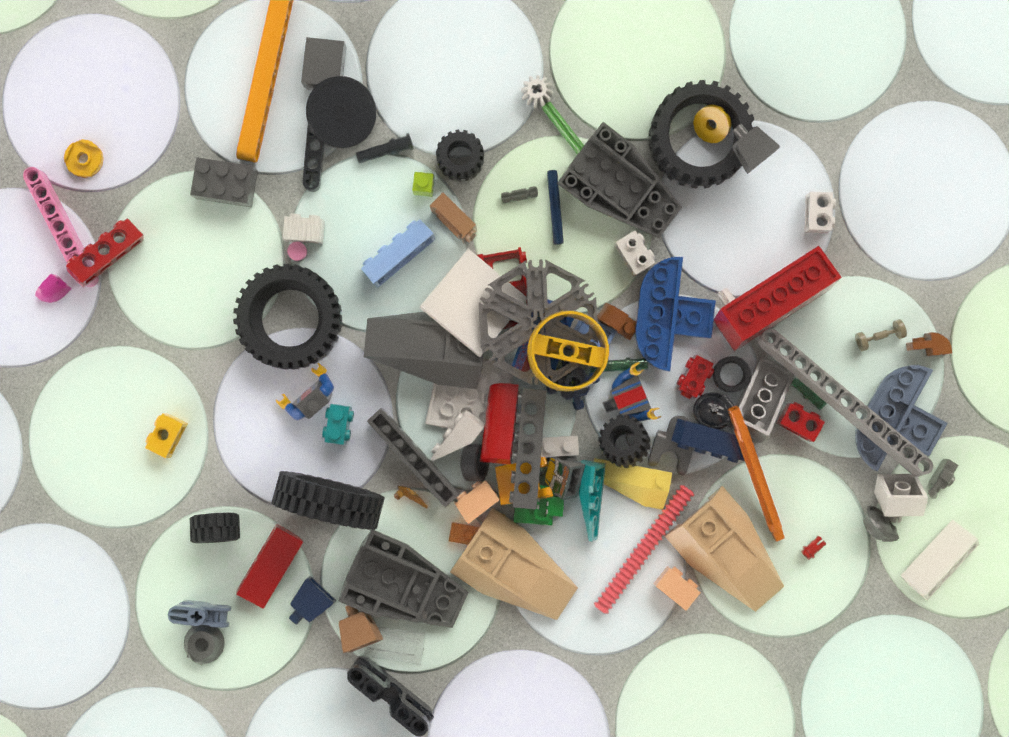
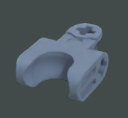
M184 600L171 607L167 615L169 621L173 624L190 626L209 625L210 627L226 628L230 624L227 621V616L232 606Z

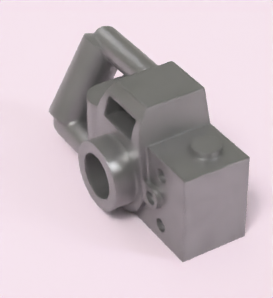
M943 458L928 483L933 485L928 490L931 499H936L940 489L951 486L955 481L954 472L959 465L952 460Z

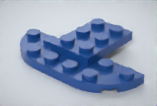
M683 257L667 258L654 265L645 275L639 293L635 329L638 349L648 363L668 372L671 370L674 335L712 338L716 300L679 296Z

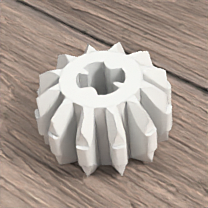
M536 75L534 80L532 76H529V82L523 81L524 87L521 88V93H523L522 100H527L528 106L533 102L534 108H537L538 103L543 107L545 105L544 101L550 102L551 98L549 96L553 94V90L550 89L552 84L546 83V77L540 80V75ZM537 89H540V93H533V90L536 91Z

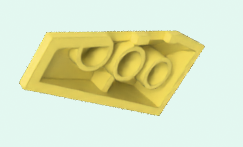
M594 458L595 462L606 463L604 484L645 507L664 508L670 489L672 472L641 466L633 467L632 465H629V468H624L623 465L618 467L615 463L612 464L608 460Z

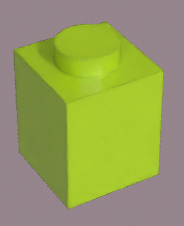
M414 172L413 194L433 197L434 174Z

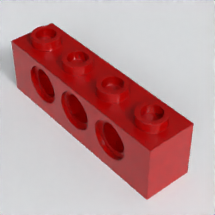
M128 218L124 221H118L113 226V230L109 233L104 232L101 234L96 243L93 245L91 243L82 250L83 253L79 256L75 255L67 261V272L83 288L144 241V235ZM118 236H121L125 239L122 243H117L114 241V239ZM107 248L109 253L102 255L99 253V250ZM86 260H92L94 262V264L91 267H86L83 265V263Z

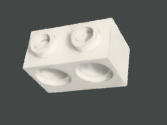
M810 191L805 195L804 233H829L832 231V228L835 226L833 209H835L836 205L833 192ZM818 199L824 201V207H820L817 204ZM817 218H821L824 221V226L817 224Z

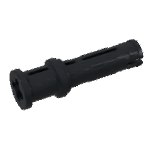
M406 133V136L397 139L391 138L385 144L355 153L358 163L361 164L388 154L398 155L399 152L407 149L414 150L410 134Z

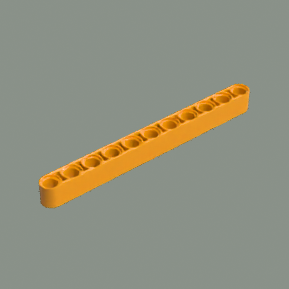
M270 0L237 146V159L257 163L259 159L294 0Z

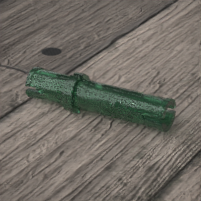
M630 357L620 360H608L603 372L625 371L637 362L640 364L636 365V370H648V361L645 358L630 359ZM590 366V373H595L597 367Z

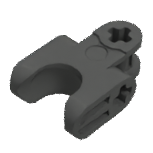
M677 415L671 418L667 432L657 430L649 454L648 465L656 466L665 452L672 451L676 454L678 460L676 471L679 475L684 476L687 473L694 448L689 447V450L677 447L678 443L671 441L677 418L689 421L685 416Z

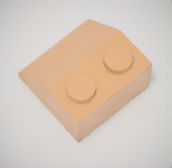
M486 479L483 482H475L471 486L473 489L470 492L466 493L464 491L456 497L458 501L455 502V505L468 524L500 500V497Z

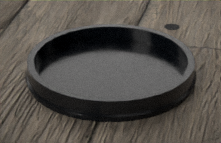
M334 76L321 81L311 91L306 104V118L311 131L320 141L336 148H349L364 141L373 130L376 121V105L370 91L361 82L346 76Z

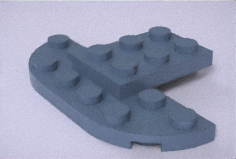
M919 365L904 366L893 370L881 380L867 406L927 457H930L948 423L914 404L933 370ZM872 424L873 431L878 432L877 426ZM856 428L855 442L858 453L871 469L878 471L887 453ZM887 437L888 443L892 445L893 440L890 437Z

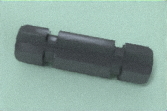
M536 186L529 187V189L513 190L511 193L503 192L501 193V199L503 203H509L511 200L514 202L528 199V197L534 198L538 196V189Z

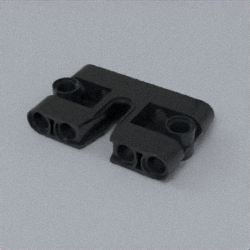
M359 656L347 671L348 682L372 702H377L380 699L386 701L390 706L389 713L393 719L413 735L418 737L424 736L428 731L429 724L434 719L431 708L369 657ZM375 674L380 675V676L382 677V680H381L379 677H377ZM406 699H410V700L412 701L413 705H412L410 702H408Z

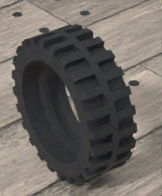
M699 80L698 84H693L690 81L684 87L678 86L674 89L673 93H668L657 108L649 129V149L653 150V161L657 160L659 163L658 169L661 172L665 170L669 174L667 178L671 181L675 178L681 186L689 184L694 189H697L698 186H704L705 189L710 188L714 184H722L742 167L732 147L727 156L714 165L705 167L691 165L683 161L674 152L669 138L670 125L673 118L683 108L692 104L720 106L730 116L733 130L742 124L748 132L754 128L752 127L754 116L753 114L749 115L747 112L750 106L747 102L741 103L739 100L741 95L738 92L735 95L729 92L731 87L728 85L721 88L718 86L719 82L713 81L711 84H706V80ZM734 133L732 146L739 140Z

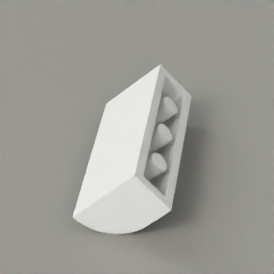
M952 519L900 576L912 589L928 601L980 545L979 540Z

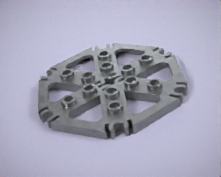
M542 259L539 260L538 267H534L532 260H529L528 269L526 261L497 278L487 285L491 286L494 291L490 288H485L490 297L488 299L480 298L487 305L479 302L481 347L486 344L489 345L482 352L492 351L493 356L488 361H493L495 358L498 359L492 364L493 366L532 385V377H535L534 384L538 385V378L533 373L531 367L529 371L523 372L507 364L505 356L530 339L532 328L535 329L537 326L533 324V321L538 317L537 312H539L540 320H544L556 312L575 311L580 307H584L588 310V316L597 322L596 297L593 300H588L595 293L586 294L584 292V289L589 286L588 283L582 287L579 286L586 280L546 259L545 268H543ZM548 274H555L570 282L571 290L548 304L546 277ZM518 275L525 276L527 305L503 293L502 286ZM490 311H495L518 324L497 338H491L488 335L487 315ZM564 317L548 321L540 329V333H538L593 346L597 345L594 342H590V340L598 343V338L590 327L586 334H582L559 322ZM565 346V348L573 352L570 346ZM534 354L538 368L547 379L550 376L553 383L582 365L570 362L555 371L551 368V359L549 357Z

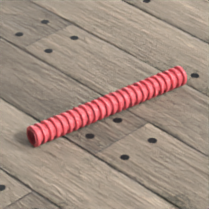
M684 485L679 486L680 489L676 490V495L673 494V499H670V503L665 505V510L662 509L663 513L659 514V518L654 520L655 524H651L652 528L647 530V534H644V539H640L641 543H637L638 547L633 549V554H629L630 558H627V562L622 564V568H619V573L616 572V577L612 578L613 581L608 583L609 587H605L606 591L602 592V596L597 598L598 602H594L595 607L604 614H608V610L613 608L612 604H616L615 600L620 598V594H623V589H627L626 585H629L630 580L634 579V574L637 575L636 571L641 569L640 566L645 564V560H648L647 556L652 554V550H655V545H659L658 541H662L661 537L666 535V530H670L669 526H672V522L677 520V516H680L679 512L684 510L683 507L687 506L686 503L688 501H691L690 497H694L693 492Z

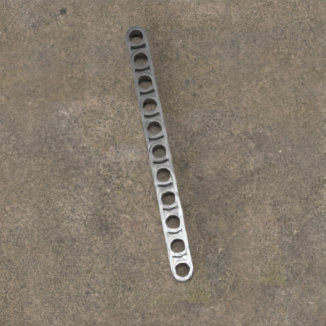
M770 328L760 335L758 344L764 351L915 477L924 476L932 472L934 465L929 457L777 330ZM765 336H770L773 342H767ZM780 348H784L787 351V356L781 353ZM795 361H800L802 368H798ZM811 373L817 376V381L812 380ZM826 386L831 387L832 394L826 391ZM841 398L847 401V407L841 403ZM857 411L861 412L863 419L857 417ZM872 424L877 426L878 432L873 431ZM887 437L893 440V445L888 443ZM903 450L908 452V458L903 455ZM919 462L924 466V471L919 469Z

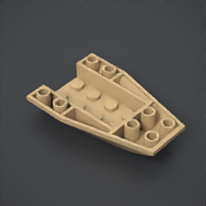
M721 486L708 497V502L681 525L677 524L665 535V538L691 567L756 612L778 593L784 585L749 516L727 490Z
M493 507L450 571V573L484 595L555 620L559 618L578 589L574 582L523 527Z

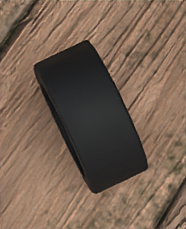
M728 356L720 359L713 368V381L720 390L725 392H738L744 389L751 378V370L748 363L737 356ZM728 363L737 364L743 372L741 381L734 386L725 384L720 377L722 367Z
M481 444L467 445L462 450L460 467L466 481H483L488 474L489 462H480Z

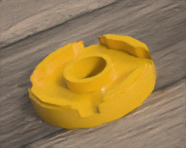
M706 105L694 116V130L703 141L718 143L730 133L731 119L728 113L726 114L723 111L722 107ZM709 120L715 121L716 128L710 127Z
M81 139L75 143L73 142L65 150L64 162L67 169L77 177H92L103 166V152L99 146L89 140ZM87 154L88 160L85 163H80V156Z

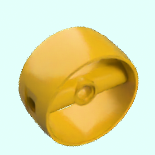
M560 311L546 317L533 330L527 348L528 361L535 376L546 386L558 391H576L593 384L602 375L609 358V344L604 330L593 318L578 311ZM560 317H571L586 323L595 332L600 347L541 335L538 332L550 320ZM565 346H570L573 350V354L570 357L565 356L563 353ZM534 354L565 362L597 367V369L586 382L578 386H561L553 383L542 374L537 366Z

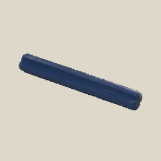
M557 170L547 171L553 244L561 245L564 243L559 185L557 184L558 174Z

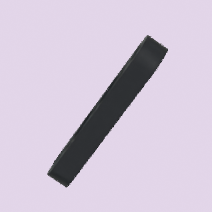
M307 125L302 182L307 191L316 192L321 186L325 143L320 141L313 134L309 125ZM319 141L320 148L312 150L310 148L311 142ZM312 159L317 160L319 163L315 169L308 167V163ZM308 172L314 174L313 180L317 182L316 184H313L311 188L310 185L307 184V182L311 181V175L307 174Z

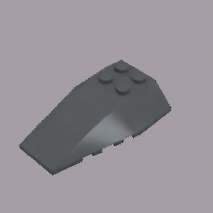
M371 529L361 543L346 575L338 601L376 617L382 616L396 620L402 619L409 620L410 622H423L430 625L453 628L469 592L408 544Z

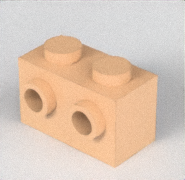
M667 566L653 584L687 611L701 593L697 590L698 585L690 578L688 581L682 578L683 573L675 566L672 569Z

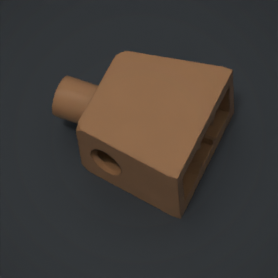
M351 606L345 607L348 617L339 621L343 653H351L383 640L372 615L365 612L359 613L358 609Z

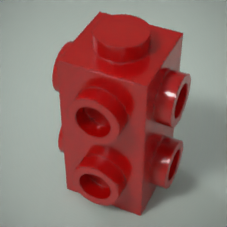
M694 355L693 358L690 357L685 365L687 368L685 374H681L676 383L679 385L677 390L681 391L680 395L689 400L691 397L697 398L698 395L701 396L706 387L703 385L706 379H710L714 372L712 368L714 363L699 355Z

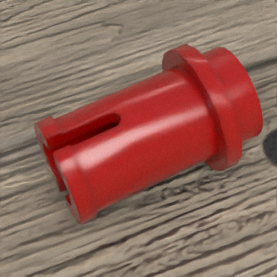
M816 536L811 543L803 546L801 553L808 560L814 559V555L827 544L823 540L817 545L822 538Z

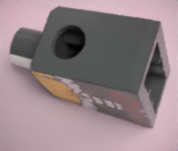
M568 456L547 458L548 467H545L547 469L545 482L560 499L577 498L585 464Z

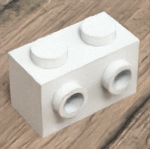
M636 230L614 244L633 277L653 266L656 259L653 252L645 247L644 243L646 242L642 234H637Z

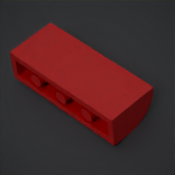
M496 383L489 386L480 462L511 465L518 394L520 391L519 384Z
M276 523L237 588L236 595L264 609L303 544V540L290 530Z

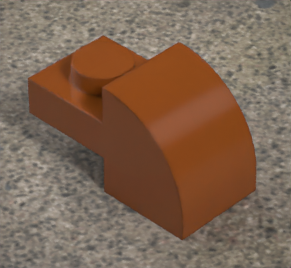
M605 303L597 315V320L630 341L635 334L636 321L617 307Z
M936 332L925 333L924 337L912 338V342L906 343L907 351L926 349V356L952 354L949 340Z

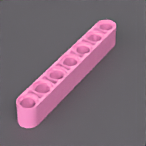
M28 167L23 173V178L67 262L71 257L79 256L83 253L84 247L47 175L35 167ZM38 173L37 180L33 181V176ZM44 190H46L47 194L44 198H42L41 194ZM55 207V212L50 215L51 208ZM63 223L64 228L59 232V225ZM72 240V246L67 248L68 241ZM86 260L83 263L86 267L93 265L91 260ZM96 277L86 287L97 285L99 277Z

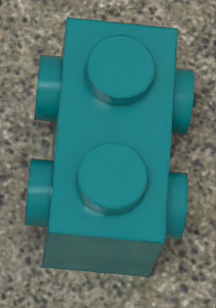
M330 404V407L326 408L325 419H328L327 427L324 426L322 438H325L324 442L347 445V441H350L351 437L349 425L350 422H353L354 418L352 407Z

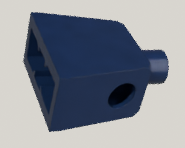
M309 576L290 603L295 611L289 616V619L296 625L303 618L310 623L337 600L315 579Z

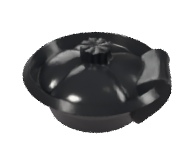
M709 392L701 395L695 401L693 414L699 424L720 430L731 423L728 409L733 407L734 404L726 394Z

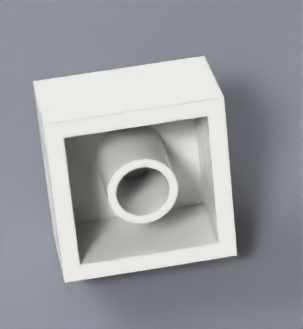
M912 474L877 475L874 493L885 517H889L893 523H896L898 518L897 522L900 523L902 516H924L928 496L918 477Z

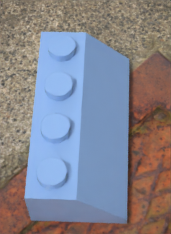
M420 219L417 222L415 220L406 227L407 230L403 234L398 233L395 235L390 245L382 246L377 251L378 255L374 258L370 257L363 262L361 269L377 288L436 240L433 232Z

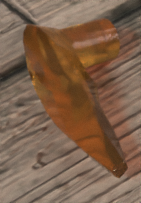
M398 486V491L394 494L395 499L400 500L403 496H406L426 509L428 508L415 491L406 486Z

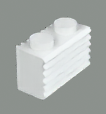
M291 213L289 217L284 216L283 240L286 242L323 244L325 221L320 219L318 215H309V218H303L300 214Z

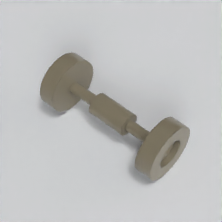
M898 319L893 321V330H883L874 333L873 336L866 338L863 332L855 334V341L859 350L863 352L869 349L868 341H878L889 337L893 333L899 339L907 337V330L903 321Z

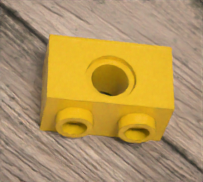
M162 413L155 420L154 425L156 427L153 433L151 432L146 438L145 442L147 444L145 448L164 458H171L188 423L168 413ZM163 430L168 432L166 440L161 436Z

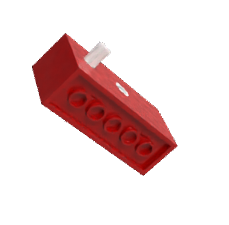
M817 246L736 299L728 288L721 290L718 295L725 306L718 311L714 318V323L735 352L760 336L767 329L774 327L830 291L842 277L821 247Z

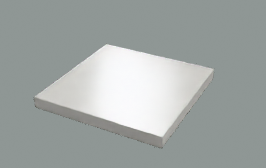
M467 249L419 308L478 357H481L483 349L489 347V345L486 344L481 347L479 302L487 305L480 298L488 299L490 297L485 288H490L494 291L491 286L487 285L501 277V275L470 249ZM509 282L502 286L503 293L522 303L527 300V297ZM490 311L487 315L488 335L491 338H496L511 319L495 311Z
M483 358V367L477 389L444 386L434 383L425 424L452 429L455 425L453 421L459 413L463 414L466 410L485 423L489 386L496 383L512 384L513 375L493 366L492 364L496 360L488 361V359ZM484 428L479 433L480 436H483Z

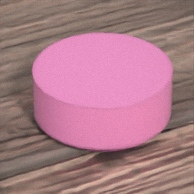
M301 242L291 243L287 250L289 257L294 261L304 260L308 252L306 246Z

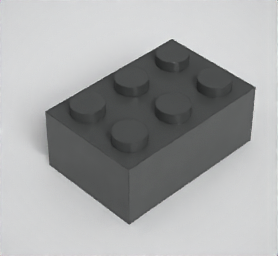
M196 157L190 195L198 200L252 208L258 170L251 165Z

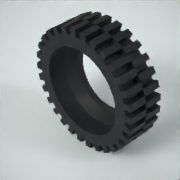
M276 264L273 265L272 269L268 267L262 269L263 273L261 274L255 273L253 275L255 279H248L245 282L248 285L246 289L241 288L239 291L242 293L241 298H236L235 303H238V308L233 310V313L237 314V318L233 319V323L238 327V329H235L236 335L241 337L239 339L241 345H245V350L252 354L253 358L275 368L295 370L301 367L306 368L311 363L319 362V358H324L327 355L326 352L332 350L334 347L332 344L334 341L337 342L339 338L337 336L338 331L341 332L342 328L340 326V321H342L340 311L342 309L333 288L317 273L296 264L294 266L290 264H283V266ZM286 290H296L305 293L313 300L318 310V325L314 334L306 342L297 346H282L275 343L265 332L262 321L263 311L267 302L277 293Z
M280 471L271 504L282 510L306 516L310 519L356 529L375 530L378 527L385 497L376 492L331 479L305 475L303 473Z

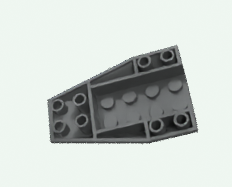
M605 122L600 124L557 182L558 185L585 206L657 238L662 236L682 208L635 146Z
M416 312L367 318L364 358L437 385L477 389L483 367V354L481 357H478L427 313Z

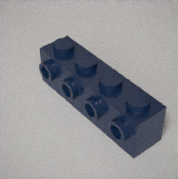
M677 418L671 441L678 443L677 447L689 450V447H693L695 452L705 454L708 451L711 452L710 456L722 459V456H726L728 461L738 463L739 460L745 461L735 434Z

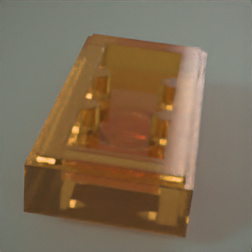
M452 522L449 541L468 545L480 527Z

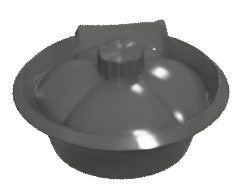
M867 506L863 524L868 532L877 540H882V542L897 541L899 539L897 528L892 524L889 517H885L883 512L877 507Z
M209 625L192 626L184 638V649L187 658L201 666L218 659L224 649V636L218 627H210Z

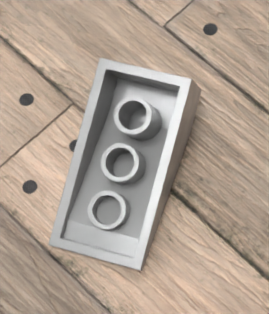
M762 355L751 374L748 385L742 391L735 405L740 408L751 439L762 443L769 437L794 378V375L785 367ZM731 420V423L728 425V427L734 429V426H733V423H732V420Z

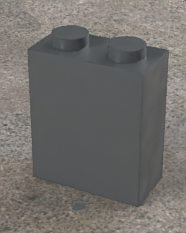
M306 37L301 83L307 90L312 91L317 84L327 78L344 75L347 49L344 41Z

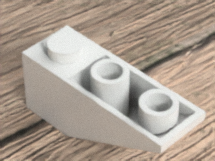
M467 410L463 414L459 413L453 421L455 423L452 429L448 428L442 436L444 440L441 444L436 443L431 450V453H433L431 460L434 461L471 444L482 431L485 423Z

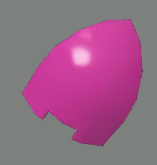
M50 274L38 287L35 296L43 302L52 303L62 299L72 288L58 275Z

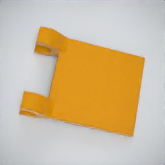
M541 457L540 468L548 467L546 457ZM515 463L495 467L501 505L511 504L509 503L510 491H514L515 483H511L512 471H516ZM523 463L520 466V471L523 474H529L532 470L529 463ZM522 482L518 490L522 494H527L530 491V486L528 483ZM538 485L537 499L553 497L551 487L540 489V485Z

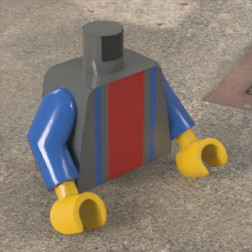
M637 362L617 376L612 383V390L609 391L612 399L602 402L606 413L617 409L619 415L623 417L624 415H629L630 418L633 416L638 421L659 419L661 416L656 417L654 411L660 408L651 409L638 377L644 369L637 371L636 365L640 364Z
M317 363L319 365L317 370L313 367L311 368V371L319 377V380L293 403L285 394H281L284 397L281 401L275 400L295 420H301L304 417L307 419L312 418L331 399L334 386L326 374L327 369L320 363Z

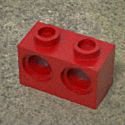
M787 403L776 424L809 442H815L825 421L820 419L821 416L813 411L808 413L803 410L804 406L799 403ZM791 411H794L797 415L794 422L789 419ZM809 420L814 425L811 431L806 428V423Z

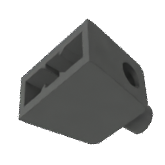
M740 124L732 131L739 139L732 148L747 174L780 148V145L758 126L748 132Z

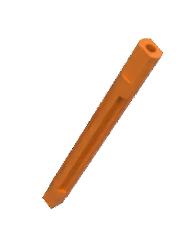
M733 406L728 411L734 426L735 435L769 531H771L776 542L785 539L777 510L740 408Z

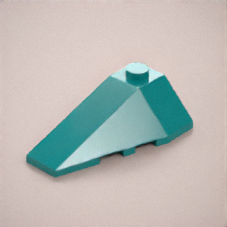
M582 460L579 462L585 464V469L579 488V497L588 540L593 542L598 539L606 463Z

